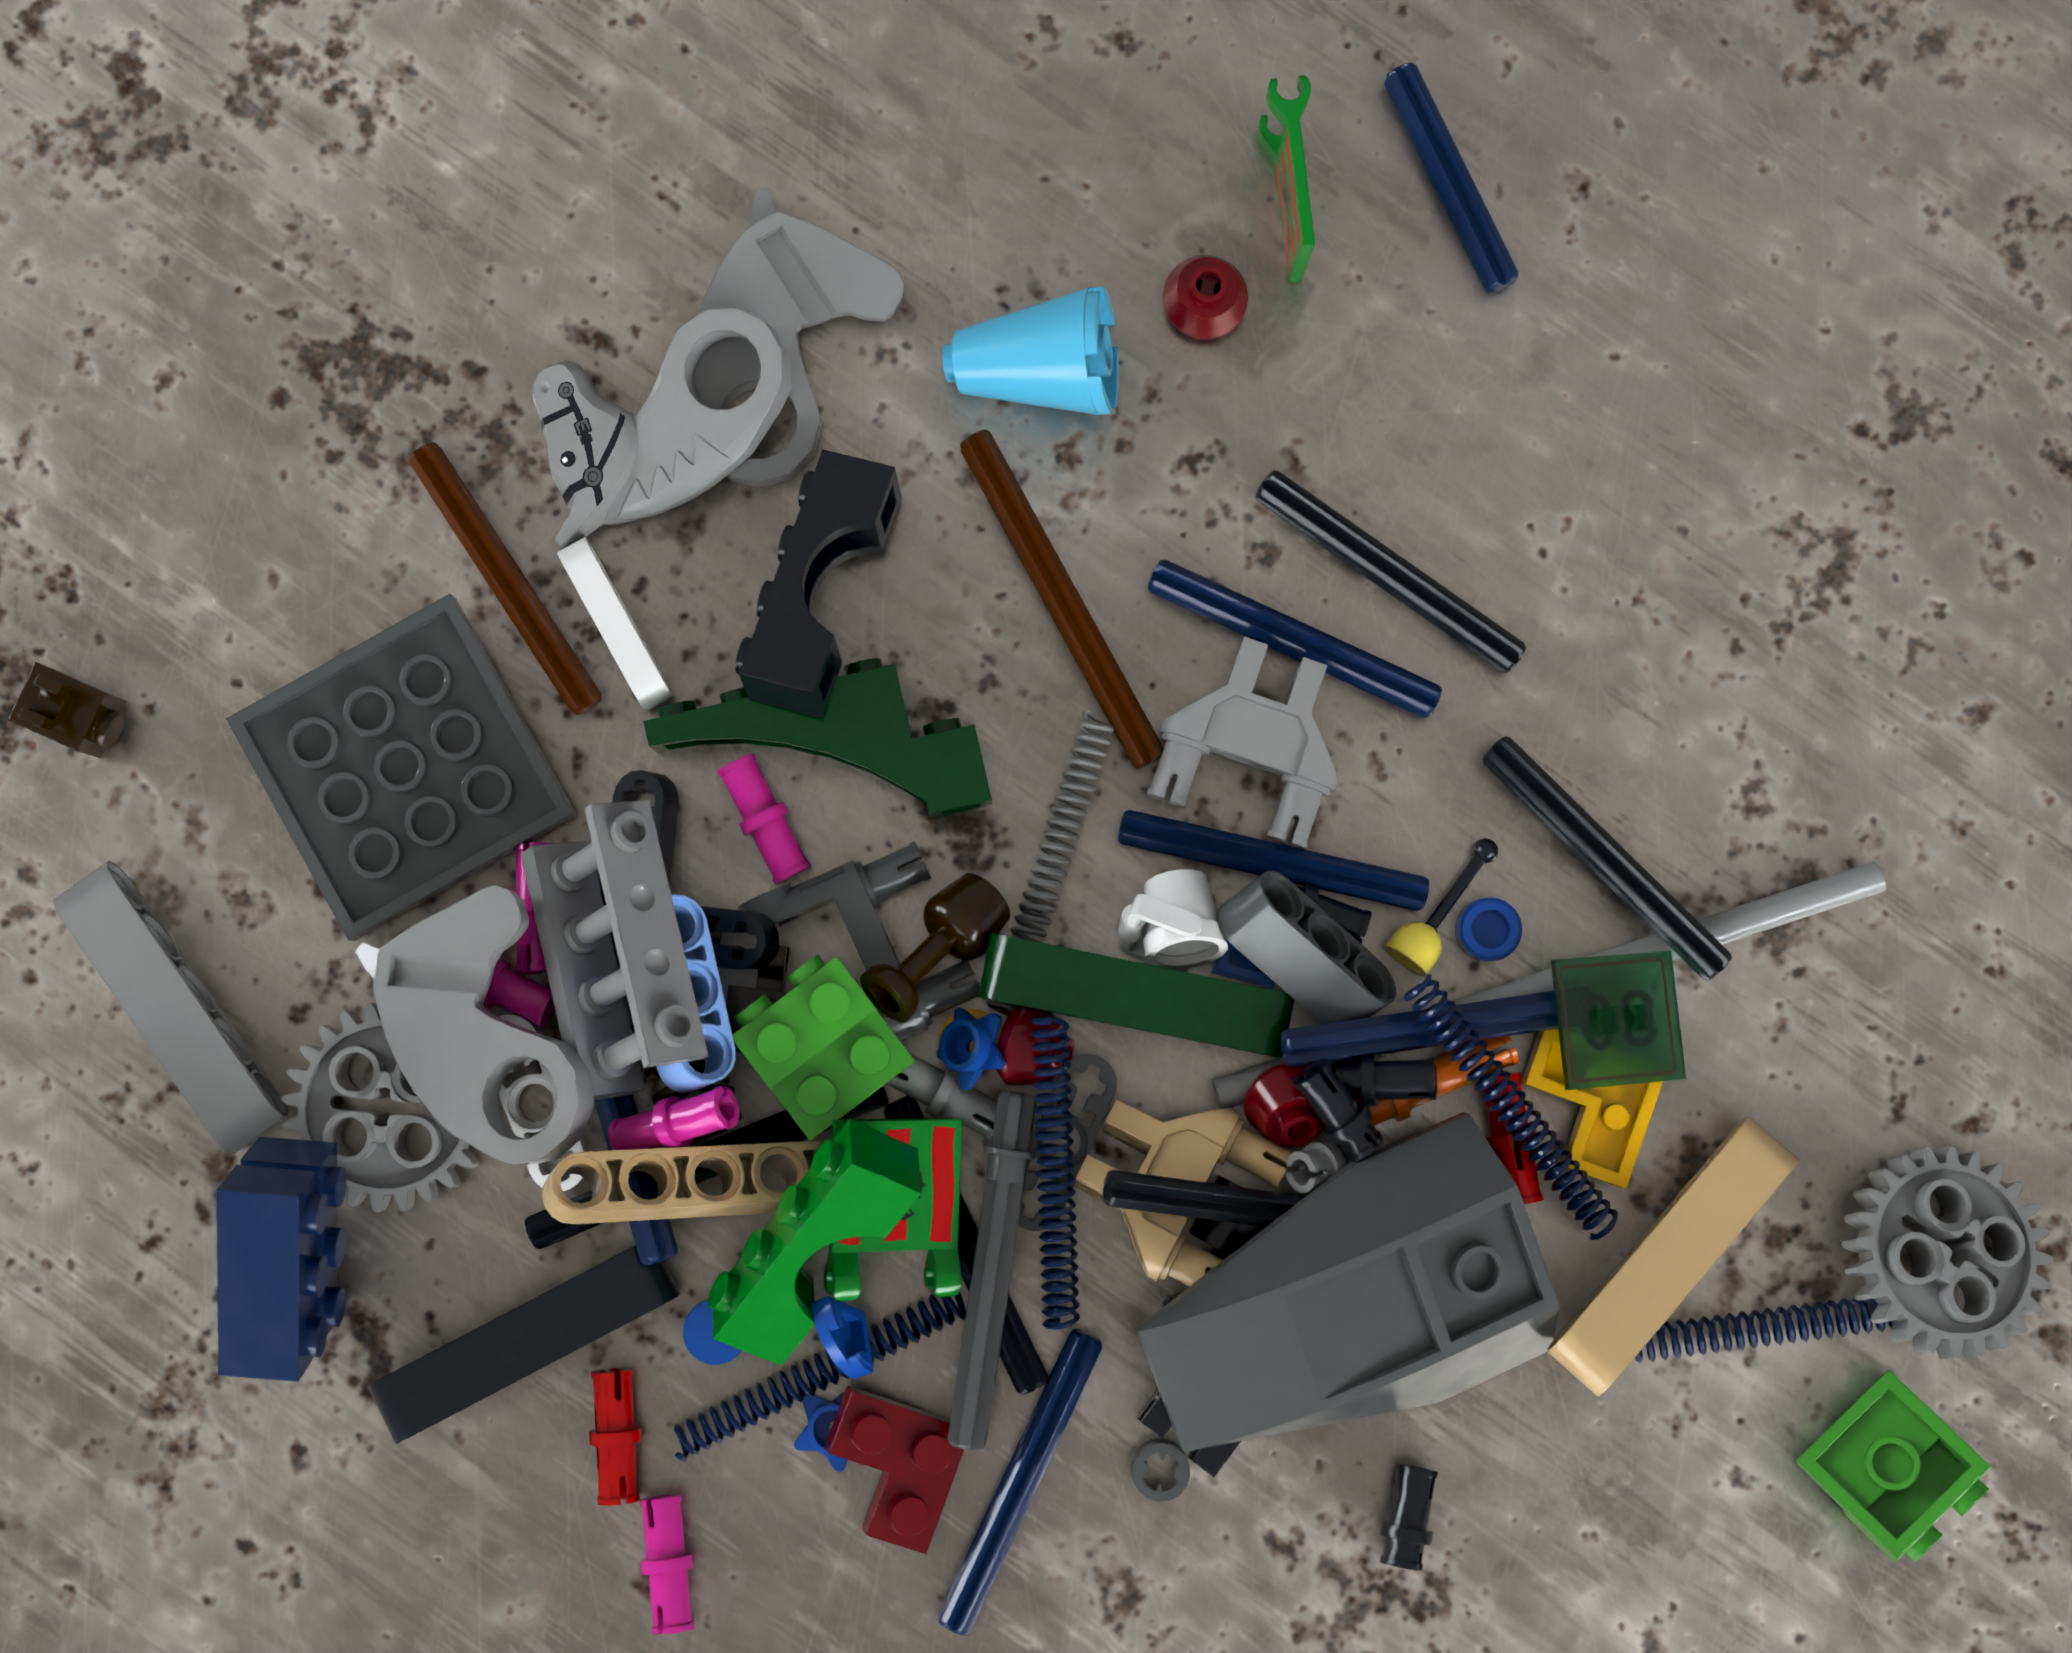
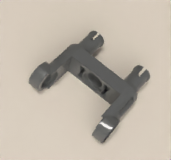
M914 841L909 843V846L864 866L861 860L857 862L852 860L792 887L791 884L778 887L743 903L738 909L764 914L774 924L778 923L779 926H782L836 902L865 969L867 970L876 964H889L897 968L900 965L899 959L876 910L881 907L879 900L932 878L924 862L904 871H899L900 868L922 859L921 853ZM961 960L962 962L922 979L915 986L919 995V1005L916 1013L906 1023L897 1022L888 1016L882 1017L900 1042L928 1030V1026L933 1024L931 1017L978 997L980 986L977 979L951 989L953 983L974 974L968 960Z

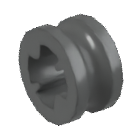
M1152 1438L1142 1443L1134 1452L1131 1461L1133 1481L1138 1491L1146 1498L1157 1502L1170 1501L1179 1496L1187 1487L1190 1478L1189 1462L1184 1451L1174 1441L1165 1438ZM1155 1453H1159L1161 1460H1164L1166 1453L1177 1460L1171 1467L1175 1479L1165 1486L1161 1485L1159 1478L1156 1479L1155 1485L1150 1484L1144 1479L1150 1471L1146 1460Z

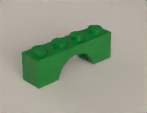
M851 1119L846 1122L832 1141L829 1139L825 1140L816 1151L811 1168L799 1184H792L784 1191L779 1200L776 1213L763 1229L757 1228L751 1233L744 1246L741 1258L730 1272L723 1271L716 1278L708 1299V1306L710 1309H713V1339L782 1366L815 1325L810 1308V1303L814 1302V1278L802 1265L816 1251L836 1241L854 1237L886 1238L922 1194L918 1149Z

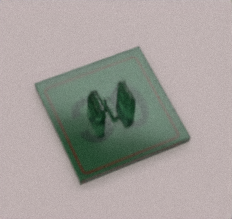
M1671 951L1551 960L1565 1090L1686 1079Z

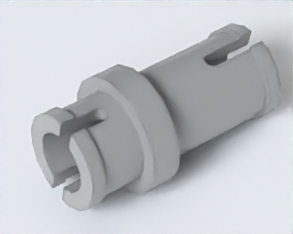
M1329 1141L1313 1142L1306 1146L1303 1151H1296L1289 1155L1286 1166L1294 1167L1300 1165V1169L1286 1172V1177L1295 1191L1309 1193L1350 1163V1161L1346 1158L1345 1152L1339 1144L1333 1145ZM1372 1141L1369 1142V1144L1373 1146L1375 1151L1380 1149L1379 1146H1374Z

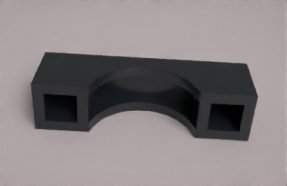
M822 450L815 471L808 470L805 473L798 495L799 514L794 526L787 525L782 532L778 546V561L780 562L774 580L765 581L761 588L757 602V616L759 617L752 638L746 636L742 640L736 657L735 670L741 678L750 701L819 719L823 718L843 662L834 634L824 628L812 616V602L818 586L836 566L855 556L883 552L902 499L894 466Z

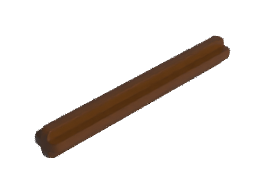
M429 442L416 449L408 458L409 464L569 710L579 715L593 708L601 701L602 694L441 447L434 442Z

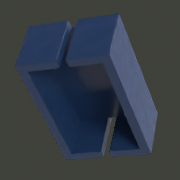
M259 1136L241 1158L240 1165H236L217 1188L219 1376L299 1382L313 1358L321 1357L323 1354L327 1335L332 1327H339L341 1325L345 1312L346 1293L343 1287H337V1267H340L343 1262L346 1248V1231L344 1228L337 1227V1207H340L344 1200L347 1178L345 1168L337 1167V1143Z

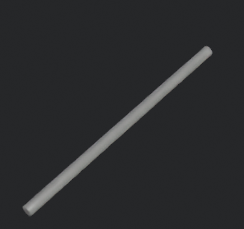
M1870 862L1698 919L1697 921L1724 945L1884 892L1886 890L1885 878L1878 864ZM1655 933L1453 1001L1455 1005L1560 990L1558 969L1562 966L1659 959L1663 965L1682 958ZM1649 962L1561 970L1562 989L1583 986L1591 989L1657 967L1659 963ZM1394 1053L1376 1055V1057L1379 1059ZM1360 1057V1058H1354V1059L1340 1060V1061H1344V1062H1361V1057ZM1277 1058L1213 1079L1214 1090L1221 1109L1243 1104L1245 1095L1254 1080L1265 1070L1286 1063L1284 1058ZM1333 1061V1062H1330V1063H1331V1066H1332L1331 1068H1332V1069L1334 1070V1072H1335V1064H1336V1061Z

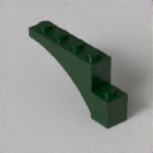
M880 658L861 660L844 666L845 675L837 677L822 719L750 701L743 687L720 694V704L696 709L695 701L676 702L658 708L659 718L643 721L648 745L657 753L699 746L752 745L790 749L829 758L872 774L910 794L927 806L931 819L992 805L975 724L962 727L960 718L945 719L924 725L923 731L925 736L912 738L895 664L883 666Z

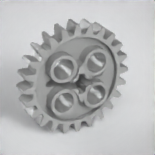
M376 1003L366 1004L365 1022H362L353 1011L341 1012L343 1032H339L330 1025L318 1027L319 1035L325 1046L320 1048L313 1045H302L299 1050L311 1064L308 1069H288L287 1075L302 1085L300 1093L283 1095L281 1101L298 1107L299 1116L283 1122L282 1128L301 1130L303 1136L301 1140L337 1143V1167H344L346 1170V1186L348 1187L346 1206H359L367 1194H370L373 1212L386 1211L391 1195H393L400 1211H405L413 1208L415 1190L426 1203L438 1200L437 1180L450 1189L456 1188L461 1184V1181L454 1166L459 1165L471 1169L477 1167L479 1161L468 1150L470 1145L450 1134L434 1116L416 1113L389 1116L385 1111L339 1109L334 1106L333 1101L337 1096L368 1100L390 1097L395 1102L422 1103L402 1074L388 1045ZM359 1054H364L370 1059L374 1071L372 1081L364 1089H358L354 1086L348 1076L350 1062ZM352 1118L361 1122L367 1131L366 1145L358 1154L350 1152L342 1142L343 1127ZM416 1123L426 1127L432 1136L431 1150L423 1159L414 1157L406 1147L405 1138L407 1131Z
M1929 1146L1910 1151V1157L1904 1154L1888 1159L1889 1170L1883 1168L1868 1174L1875 1189L1866 1188L1858 1190L1853 1195L1865 1211L1848 1214L1844 1218L1849 1225L1859 1230L1858 1238L1842 1242L1843 1248L1859 1254L1860 1261L1845 1269L1846 1275L1863 1276L1866 1285L1855 1294V1299L1857 1301L1875 1299L1878 1306L1873 1311L1870 1321L1876 1324L1893 1320L1894 1324L1890 1339L1893 1342H1900L1913 1338L1914 1353L1917 1354L1934 1353L1936 1350L1939 1359L1960 1358L1961 1353L1965 1358L1985 1356L1986 1348L1988 1350L2007 1348L2009 1346L2007 1335L2025 1334L2028 1331L2020 1315L2041 1314L2043 1310L2039 1303L2030 1295L2031 1292L2047 1290L2051 1287V1284L2045 1278L2036 1274L2037 1266L2053 1262L2052 1256L2036 1251L2035 1242L2050 1235L2049 1230L2031 1228L2028 1221L2040 1209L2038 1204L2020 1206L2016 1199L2020 1195L2024 1184L2021 1181L2005 1185L2000 1184L2004 1166L1997 1163L1981 1169V1154L1977 1151L1958 1156L1955 1146L1935 1149V1152ZM1931 1193L1937 1198L1941 1207L1939 1220L1933 1215L1930 1208ZM1902 1219H1903L1904 1223H1905L1913 1232H1911L1910 1230H1908L1907 1228H1905V1227L1902 1225V1221H1901ZM1985 1232L1993 1242L1994 1251L1992 1257L1984 1247L1983 1236ZM1902 1246L1909 1252L1912 1259L1910 1274L1903 1268L1900 1261ZM1982 1272L1991 1277L1993 1284ZM1956 1284L1964 1294L1965 1305L1963 1311L1957 1306L1954 1299Z

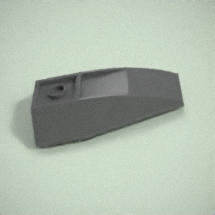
M1462 1112L1374 1151L1359 1161L1348 1163L1135 1329L1180 1449L1184 1452L1440 1403L1546 1353V1350L1554 1340L1560 1305L1518 1185L1471 1116L1466 1112Z

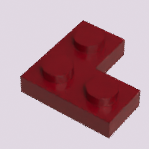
M847 1385L824 1448L829 1454L882 1471L862 1530L866 1536L927 1554L964 1449L949 1444L950 1419Z

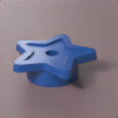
M958 1007L954 1010V1021L949 1023L942 1032L939 1049L936 1054L937 1058L941 1059L951 1070L957 1071L959 1085L963 1091L974 1087L983 1070L1003 1069L1005 1066V1059L996 1044L1002 1022L1001 1016L996 1013L976 1019L967 1010ZM974 1041V1051L971 1053L969 1046Z
M844 1393L832 1401L806 1394L803 1405L808 1425L796 1439L794 1447L799 1451H817L825 1455L832 1467L837 1472H841L845 1469L848 1460L829 1454L824 1447L830 1433L828 1425L835 1420Z

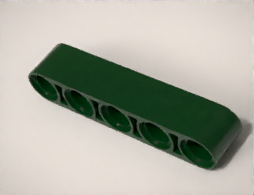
M992 933L990 934L978 998L1020 1005L1277 1058H1283L1280 1042L1281 1033L1289 1029L1294 999L1289 994L1281 991Z

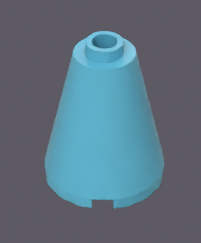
M1087 287L956 330L953 335L952 344H945L943 347V368L947 382H956L958 391L964 395L1094 415L1112 414V408H1116L1118 402L1119 358L1118 346L1112 347L1108 328L1115 326L1110 296L1106 288Z

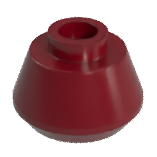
M1198 255L1182 261L1169 274L1163 290V305L1171 323L1180 332L1196 339H1215L1228 334L1240 323L1248 304V290L1242 274L1227 260L1212 255ZM1201 283L1200 291H1198L1196 285ZM1215 287H1217L1219 292L1214 295Z
M1020 1005L1010 1012L997 1044L1005 1059V1066L1003 1069H995L1006 1085L1026 1086L1033 1085L1036 1081L1052 1080L1054 1076L1038 1077L1032 1072L1036 1068H1060L1064 1066V1064L1058 1062L1036 1064L1032 1061L1037 1055L1057 1056L1064 1053L1057 1049L1035 1051L1032 1048L1038 1042L1057 1043L1064 1040L1055 1036L1035 1038L1031 1035L1034 1030H1056L1063 1027L1062 1025L1052 1023L1049 1025H1034L1030 1022L1034 1017H1055L1052 1013ZM1070 1039L1065 1045L1071 1051L1070 1055L1065 1058L1069 1062L1074 1051L1073 1039Z
M1284 1063L1273 1066L1262 1072L1254 1080L1245 1095L1243 1108L1248 1122L1261 1134L1279 1146L1297 1147L1305 1145L1315 1139L1324 1127L1323 1122L1305 1097L1293 1085V1080L1297 1075H1302L1304 1079L1307 1078L1302 1070L1308 1065L1289 1067Z

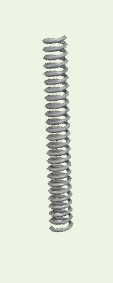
M1090 710L1082 712L1083 717L1088 722L1078 724L1079 729L1084 734L1074 736L1075 741L1080 746L1077 745L1070 748L1072 754L1077 758L1073 757L1066 760L1068 766L1073 770L1069 769L1062 772L1064 778L1069 782L1065 781L1058 784L1060 790L1065 794L1054 796L1056 802L1061 806L1050 808L1052 814L1057 818H1050L1046 821L1048 826L1054 830H1046L1042 833L1044 838L1050 842H1042L1038 845L1040 850L1046 854H1038L1034 857L1036 862L1042 866H1034L1030 869L1032 874L1038 878H1030L1026 881L1028 886L1034 890H1026L1022 893L1024 898L1030 902H1022L1018 905L1020 910L1028 915L1018 914L1014 917L1016 922L1024 927L1015 926L1010 929L1014 936L1021 939L1040 942L1026 934L1039 937L1048 935L1046 930L1030 922L1044 925L1051 924L1050 918L1034 910L1053 913L1056 910L1054 906L1038 898L1057 901L1060 898L1058 894L1040 885L1061 889L1064 887L1062 882L1044 873L1062 877L1068 874L1066 870L1047 861L1068 865L1072 863L1070 858L1051 849L1071 853L1076 851L1074 846L1055 837L1075 841L1080 839L1078 834L1057 824L1079 829L1084 827L1082 822L1061 812L1083 817L1088 815L1086 810L1065 800L1087 805L1092 803L1090 798L1069 788L1091 793L1096 791L1094 786L1082 782L1073 776L1095 781L1100 779L1098 774L1076 764L1099 769L1104 767L1102 762L1080 752L1103 757L1108 755L1105 750L1091 745L1084 740L1107 745L1112 743L1109 738L1088 729L1094 728L1111 733L1115 731L1113 726L1089 715L1091 714ZM992 1000L986 1001L988 1007L1007 1017L1011 1011L1005 1008L1014 1009L1017 1006Z

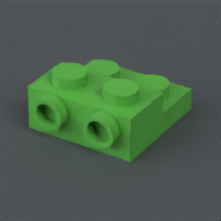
M818 954L787 977V980L794 989L777 1002L772 1004L766 994H764L737 1014L734 1020L741 1029L732 1035L734 1043L810 1141L833 1125V1120L842 1118L915 1062L836 956L825 964Z
M1890 1370L1886 1371L1796 1460V1463L1846 1511L1845 1515L1894 1563L1905 1553L1916 1563L1943 1536L1933 1525L1951 1508L1962 1517L1989 1490L1980 1479L1988 1472L1991 1466Z

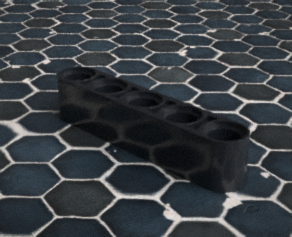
M635 1245L367 1385L395 1444H398L664 1305L681 1294L665 1262L644 1265L640 1261Z

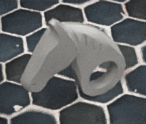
M756 188L751 206L749 227L738 237L715 272L699 311L700 314L705 310L739 308L774 328L791 356L792 389L787 399L795 407L797 423L796 431L790 443L778 454L765 459L748 458L726 476L732 482L759 488H766L793 480L817 453L823 422L800 353L798 339L800 330L821 324L835 317L850 315L865 321L885 322L892 318L904 300L905 291L900 272L889 263L817 225L776 211L770 188ZM727 337L713 343L701 355L695 371V386L700 399L709 408L727 409L729 404L740 394L756 389L760 380L761 361L755 346L749 340L742 337Z
M492 885L412 925L380 949L362 941L355 953L363 967L374 979L373 990L386 1040L395 1060L413 1092L434 1118L450 1134L484 1154L510 1165H530L558 1160L583 1138L594 1107L591 1074L572 1045L515 1025L485 1009L484 1001L498 960L506 949L522 937L529 926V916L522 898L513 890ZM525 1059H534L549 1070L556 1085L557 1103L552 1119L545 1128L531 1138L524 1139L516 1136L505 1125L499 1112V1092L503 1079L512 1067Z

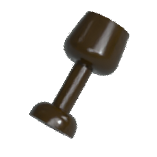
M966 873L930 898L923 911V921L929 936L897 968L889 964H876L868 968L860 976L861 986L870 1001L889 1018L900 1023H906L916 1013L919 1005V995L915 986L947 954L961 960H974L981 957L987 951L990 934H1000L1010 919V909L1004 897L986 879L973 873Z

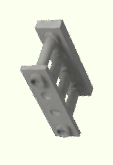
M649 800L590 804L585 808V813L592 839L591 843L589 841L534 845L521 853L562 1042L572 1045L589 1069L594 1100L632 1095L645 1089L639 1063L640 1059L642 1060L643 1068L701 1060L709 1056ZM596 870H599L606 905L603 904ZM611 932H613L614 941L621 967L620 969H618L615 952L610 935ZM626 995L628 998L631 1016L634 1024V1033L632 1032L627 1005L624 997Z

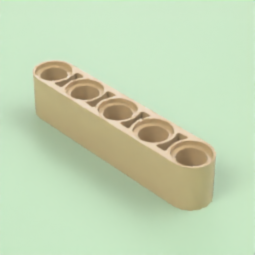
M1749 1116L1744 1118L1574 1315L1546 1351L1597 1397L1602 1395L1624 1372L1784 1182L1800 1159Z
M824 1141L573 1153L559 1161L543 1185L542 1199L544 1207L551 1217L561 1223L568 1224L776 1213L779 1200L784 1192H772L764 1186L760 1178L761 1165H773L780 1169L785 1176L786 1189L792 1184L798 1185L811 1168L814 1155ZM703 1167L715 1171L722 1181V1194L710 1196L703 1193L696 1185L694 1178L695 1170ZM644 1171L650 1174L658 1186L657 1198L648 1200L636 1196L628 1183L629 1173ZM569 1174L584 1177L591 1185L593 1192L592 1200L585 1203H577L568 1199L562 1192L561 1178Z

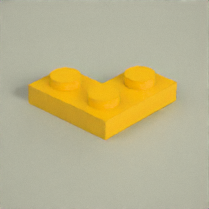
M1564 1029L1539 1031L1521 1084L1581 1105L1566 1150L1572 1152L1571 1160H1577L1580 1164L1579 1170H1585L1587 1176L1619 1188L1627 1189L1665 1075L1574 1083L1569 1077ZM1567 1031L1573 1079L1662 1072L1668 1069V1067L1610 1046L1601 1051L1592 1050L1585 1043L1582 1036ZM1571 1164L1567 1169L1573 1170L1574 1166Z

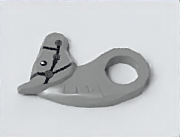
M739 308L703 311L678 329L665 354L658 378L649 398L638 414H633L605 401L597 393L591 378L580 365L570 361H562L545 366L538 373L532 386L533 398L545 438L551 475L570 511L555 542L563 549L587 537L602 524L606 526L618 525L664 513L709 490L746 461L754 453L774 423L792 389L791 356L775 329ZM727 337H742L749 340L755 346L761 361L760 380L754 393L743 404L731 409L709 408L700 399L695 386V371L701 355L713 343Z

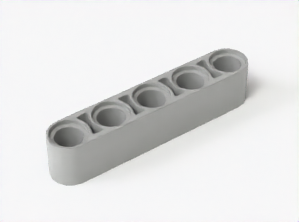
M108 861L53 899L55 909L63 923L208 1133L222 1149L230 1154H235L288 1116V1109L285 1103L281 1101V1096L137 887L115 863Z

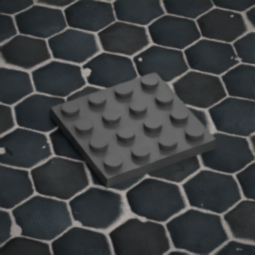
M452 594L442 597L226 718L348 941H356L514 852L515 847L520 843L528 844L578 816L457 599Z

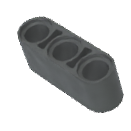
M1272 870L1264 872L1218 909L1217 920L1225 938L1322 1024L1371 1017L1394 1001L1396 986L1386 966L1281 873Z

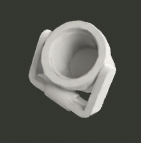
M1179 869L1155 875L1144 885V894L1136 895L1133 904L1126 906L1122 911L1118 928L1119 936L1122 939V951L1130 956L1146 961L1150 965L1186 972L1191 967L1215 961L1228 950L1227 939L1222 933L1217 920V910L1207 876L1201 871ZM1145 925H1146V935L1143 934L1144 929H1145Z

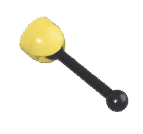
M1483 838L1474 844V857L1426 923L1413 922L1404 924L1394 932L1384 948L1387 953L1402 966L1422 977H1426L1434 967L1442 951L1441 938L1436 929L1484 863H1491L1496 859L1498 846L1493 840Z

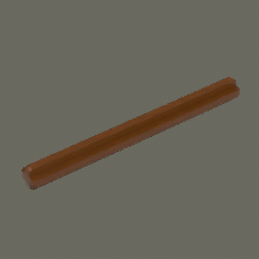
M986 429L975 432L960 443L961 453L1109 723L1114 727V732L1132 765L1138 769L1161 758L1164 747L991 432Z

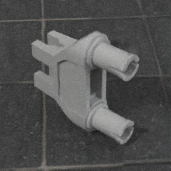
M1244 636L1226 685L1183 708L1161 723L1159 733L1162 735L1160 739L1165 742V746L1151 787L1148 788L1146 794L1162 802L1170 779L1174 777L1176 781L1168 804L1185 808L1201 756H1208L1209 752L1282 777L1281 782L1286 784L1267 837L1282 843L1283 840H1286L1292 819H1294L1295 825L1288 846L1306 849L1308 845L1307 840L1322 797H1329L1330 793H1334L1338 784L1332 759L1312 715V710L1328 665L1303 657L1296 668L1285 703L1265 698L1252 692L1268 644Z

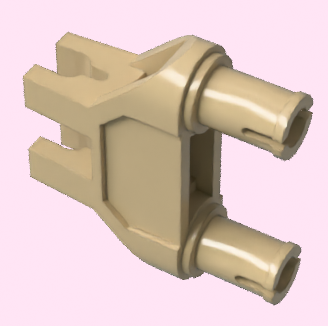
M1116 1099L1105 1120L1104 1125L1106 1126L1103 1130V1133L1147 1155L1138 1173L1208 1183L1217 1163L1223 1166L1225 1161H1228L1277 1188L1288 1167L1286 1166V1161L1289 1155L1295 1152L1292 1149L1279 1146L1271 1140L1243 1127L1245 1120L1240 1118L1242 1113L1232 1108L1210 1110L1162 1122ZM1087 1155L1076 1176L1075 1187L1103 1202L1102 1194L1105 1176L1108 1171L1117 1169ZM1113 1207L1122 1214L1145 1274L1155 1281H1158L1159 1278L1165 1281L1169 1275L1191 1286L1223 1261L1219 1257L1186 1241L1188 1234L1184 1233L1183 1230L1190 1217Z

